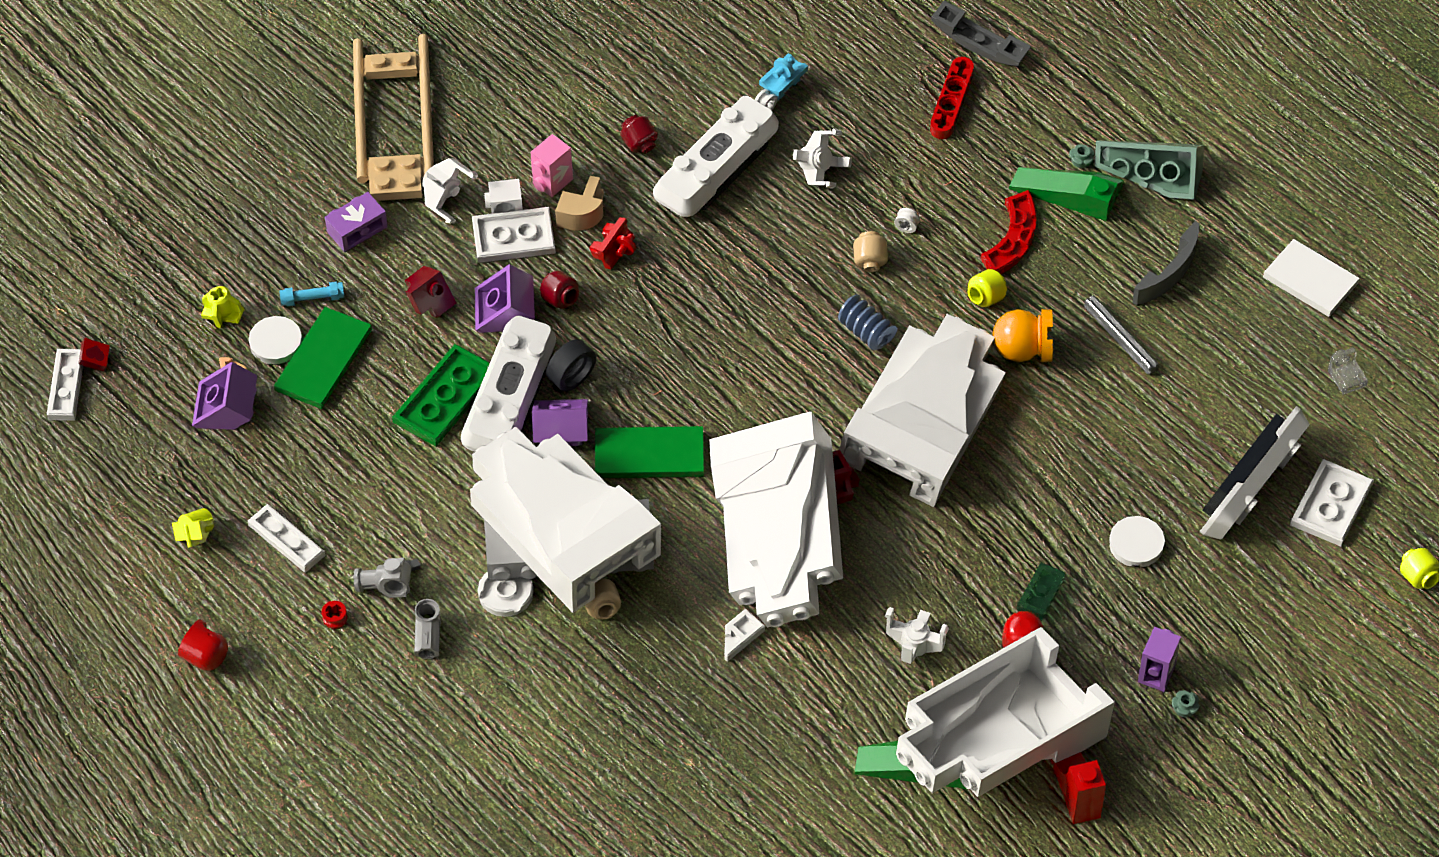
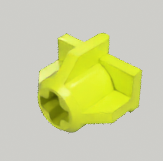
M224 286L214 287L202 298L204 305L201 314L202 319L213 320L217 328H220L223 322L239 324L244 307L239 300L231 296L228 288Z
M202 508L181 515L178 522L172 523L175 540H186L188 548L205 543L209 532L214 527L212 514L207 509Z

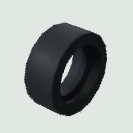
M571 340L559 348L550 359L546 369V376L560 390L566 392L573 390L590 375L596 364L597 356L582 340Z

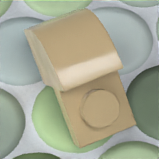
M590 175L583 195L562 192L555 210L556 227L582 231L594 227L601 221L604 216V189L601 188L600 177Z

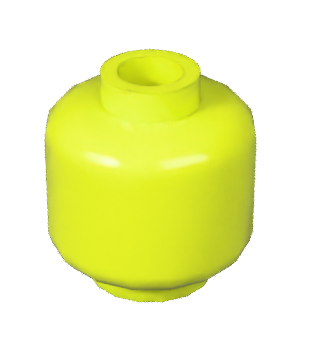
M987 269L970 279L967 291L968 296L978 306L989 307L1006 296V280L999 272Z
M1426 548L1410 549L1402 557L1400 572L1414 588L1429 589L1439 582V561Z

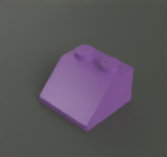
M509 264L475 287V329L477 332H503L506 324L515 316L535 319L532 275Z
M230 362L199 381L192 426L203 429L234 430L249 422L253 416L252 408L257 391V375L234 362Z
M588 399L534 400L532 408L533 443L539 442L540 444L543 440L550 439L556 434H559L570 446L582 445V441H588Z

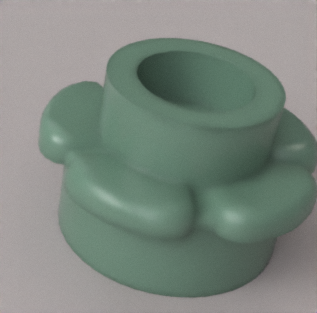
M1084 144L1076 145L1069 152L1071 162L1077 168H1086L1094 160V150Z
M1182 690L1176 693V697L1172 699V707L1177 715L1185 718L1191 717L1199 710V698L1193 692L1190 693Z

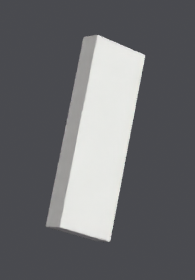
M57 349L47 410L48 420L75 421L83 365L78 364L80 349Z
M268 504L248 520L249 527L305 573L325 557V552L322 548Z

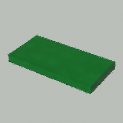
M324 307L274 384V390L322 409L371 333L372 325Z
M454 344L392 416V422L436 447L475 401L490 363Z
M703 426L595 428V472L601 478L704 477Z

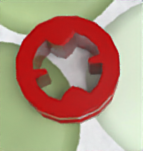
M337 600L329 601L323 606L321 611L322 619L328 628L338 629L347 622V610L342 602ZM337 611L339 612V617L334 615L330 618L329 613L335 614Z

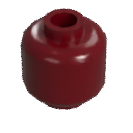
M636 114L622 123L620 136L631 152L638 153L642 151L643 154H646L655 148L656 144L654 142L658 138V132L647 117Z
M552 271L543 278L540 286V295L544 301L554 307L566 309L577 301L579 286L577 281L561 271Z

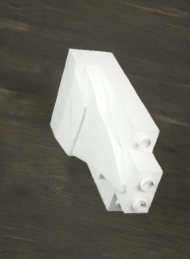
M946 314L934 337L928 335L922 329H916L909 325L862 409H857L844 431L839 450L849 466L861 471L866 459L913 481L910 496L934 507L1002 385L1006 372L1000 370L996 365L984 362L991 350L995 337L984 329H978L966 323L963 319Z
M807 412L709 439L715 496L724 508L729 593L739 605H751L756 602L757 616L767 628L779 627L787 622L806 620L810 616L818 615L817 585H826L843 579L831 437L814 414Z
M514 427L508 432L501 433L497 439L486 446L479 447L472 454L473 470L482 480L470 489L471 506L492 526L572 613L595 599V582L630 559L640 569L661 555V523L620 485L616 488L607 485L559 434L550 439L543 440L539 446L535 447L517 427Z
M1040 627L909 701L905 720L911 730L899 736L896 755L900 763L907 766L915 774L917 781L921 785H925L931 793L960 778L962 784L979 797L1041 760L1053 759L1055 763L1084 751L1106 738L1115 702L1097 683L1088 687L1085 694L1056 664L1059 645Z

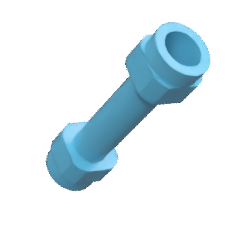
M329 282L328 287L293 291L292 287L279 290L281 306H294L295 301L331 297V300L345 298L342 282Z

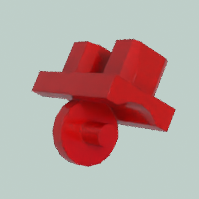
M620 217L615 224L607 223L602 232L603 242L594 241L590 246L593 258L601 260L606 269H612L623 254L632 255L636 250V245L633 242L635 236L629 230L626 218Z

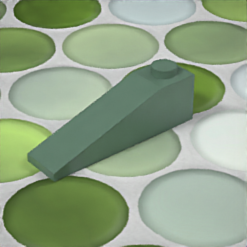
M1097 140L1095 167L1121 178L1131 180L1142 187L1150 188L1169 198L1195 199L1203 172L1204 145Z

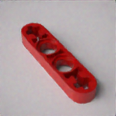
M967 57L954 59L948 71L931 118L930 132L937 139H947L954 131L973 77L974 64ZM966 68L963 70L962 77L958 76L959 70ZM952 85H958L962 88V90L958 92H953L949 89V87ZM952 104L955 106V109L946 111L942 106ZM942 119L946 120V125L943 128H938L941 126Z

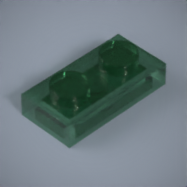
M1041 562L1019 600L1017 610L1031 612L1042 621L1066 578V573Z

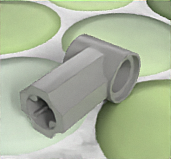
M423 599L415 606L414 655L422 659H433L439 656L440 608L436 601ZM425 614L434 615L433 617L428 619L422 617Z

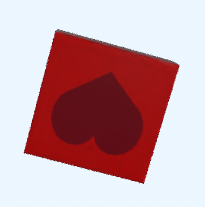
M84 338L81 342L78 364L104 371L107 367L110 345Z

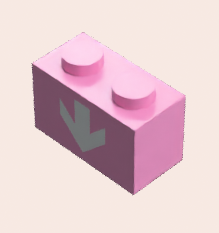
M551 134L531 151L533 184L537 190L553 197L573 180L571 147Z

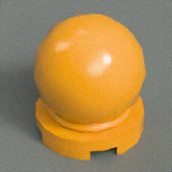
M1021 309L1009 311L997 319L992 336L995 337L993 342L997 352L1004 358L1015 362L1028 361L1037 354L1041 356V362H1052L1053 340H1047V332H1052L1053 327L1052 310L1041 309V316L1038 315L1037 317L1030 311Z

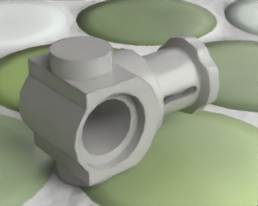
M389 558L383 565H378L377 569L374 570L356 568L353 575L356 592H363L366 589H378L380 593L389 598L406 597L410 592L411 566L404 558Z

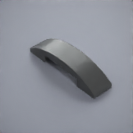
M945 0L931 17L935 25L954 41L968 50L995 62L1019 66L1031 49L1030 45L1011 35L1004 39L966 19V11Z
M1195 221L1180 237L1179 254L1158 276L1149 271L1135 286L1133 304L1140 305L1158 298L1170 290L1184 276L1196 252L1199 234L1198 222Z

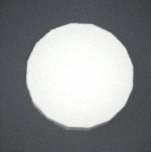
M281 316L264 318L255 324L249 335L252 354L266 364L277 365L288 362L303 341L299 326L293 320Z
M1141 516L1126 517L1118 521L1111 530L1109 538L1110 550L1114 557L1124 565L1146 567L1155 563L1162 555L1165 543L1164 534L1158 524L1149 518Z
M488 573L484 574L478 586V596L481 605L488 612L503 617L517 615L527 609L532 601L534 592L530 579L488 580Z

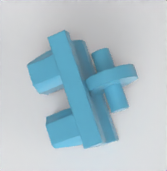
M788 53L784 58H778L774 61V67L759 80V85L769 90L770 94H775L779 101L784 96L786 90L800 81V77L808 71V65L798 62Z

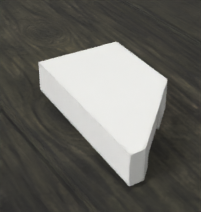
M744 609L725 625V660L727 662L765 631V626L747 609Z

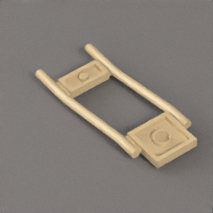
M421 34L418 37L419 54H416V52L365 55V58H363V40L357 38L353 41L357 182L363 184L369 180L370 194L376 201L422 198V177H424L428 169L434 166L428 36L425 34ZM419 73L423 157L420 154L371 157L367 160L364 77L367 80L414 77Z

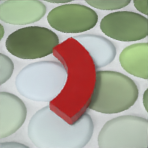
M1029 190L1005 198V206L1010 217L1009 230L996 246L981 253V261L986 269H993L1003 274L1015 266L1029 250L1036 229V209Z

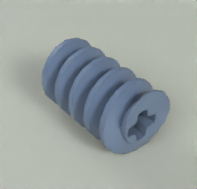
M853 295L841 307L838 320L841 324L846 325L849 331H853L854 335L859 337L864 344H868L871 350L883 348L894 338L898 328L895 325L890 326L888 319L882 320L883 315L880 312L874 314L875 308L873 306L868 307L866 300L860 301V295Z

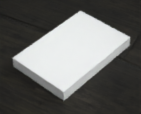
M549 207L472 216L478 263L556 253Z
M1295 239L1287 245L1264 271L1263 278L1328 317L1359 282V277Z
M1323 459L1290 525L1341 547L1374 480Z

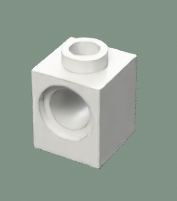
M519 179L488 182L489 193H484L486 208H491L492 214L523 210Z

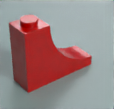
M1081 752L1056 763L1053 759H1050L1072 823L1078 824L1101 818L1106 784L1098 761L1086 762Z

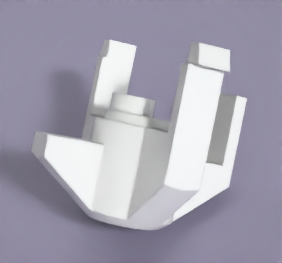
M841 130L814 131L805 147L801 150H794L793 160L799 162L808 185L826 186V188L833 189L836 187V183L824 181L825 171L829 167H851L852 157L832 156L828 148L829 136H842Z
M448 158L427 170L423 178L425 205L443 217L446 223H455L456 221L441 208L446 198L454 197L459 193L460 188L458 186L461 182L457 178L459 171H462L472 179H477L478 177L476 171H471L454 158Z
M889 607L885 614L887 618L886 634L902 645L901 661L910 664L917 656H922L929 652H941L946 642L948 626L943 624L940 634L930 631L928 623L931 613L920 610L917 619L910 620L907 623L894 620V608Z

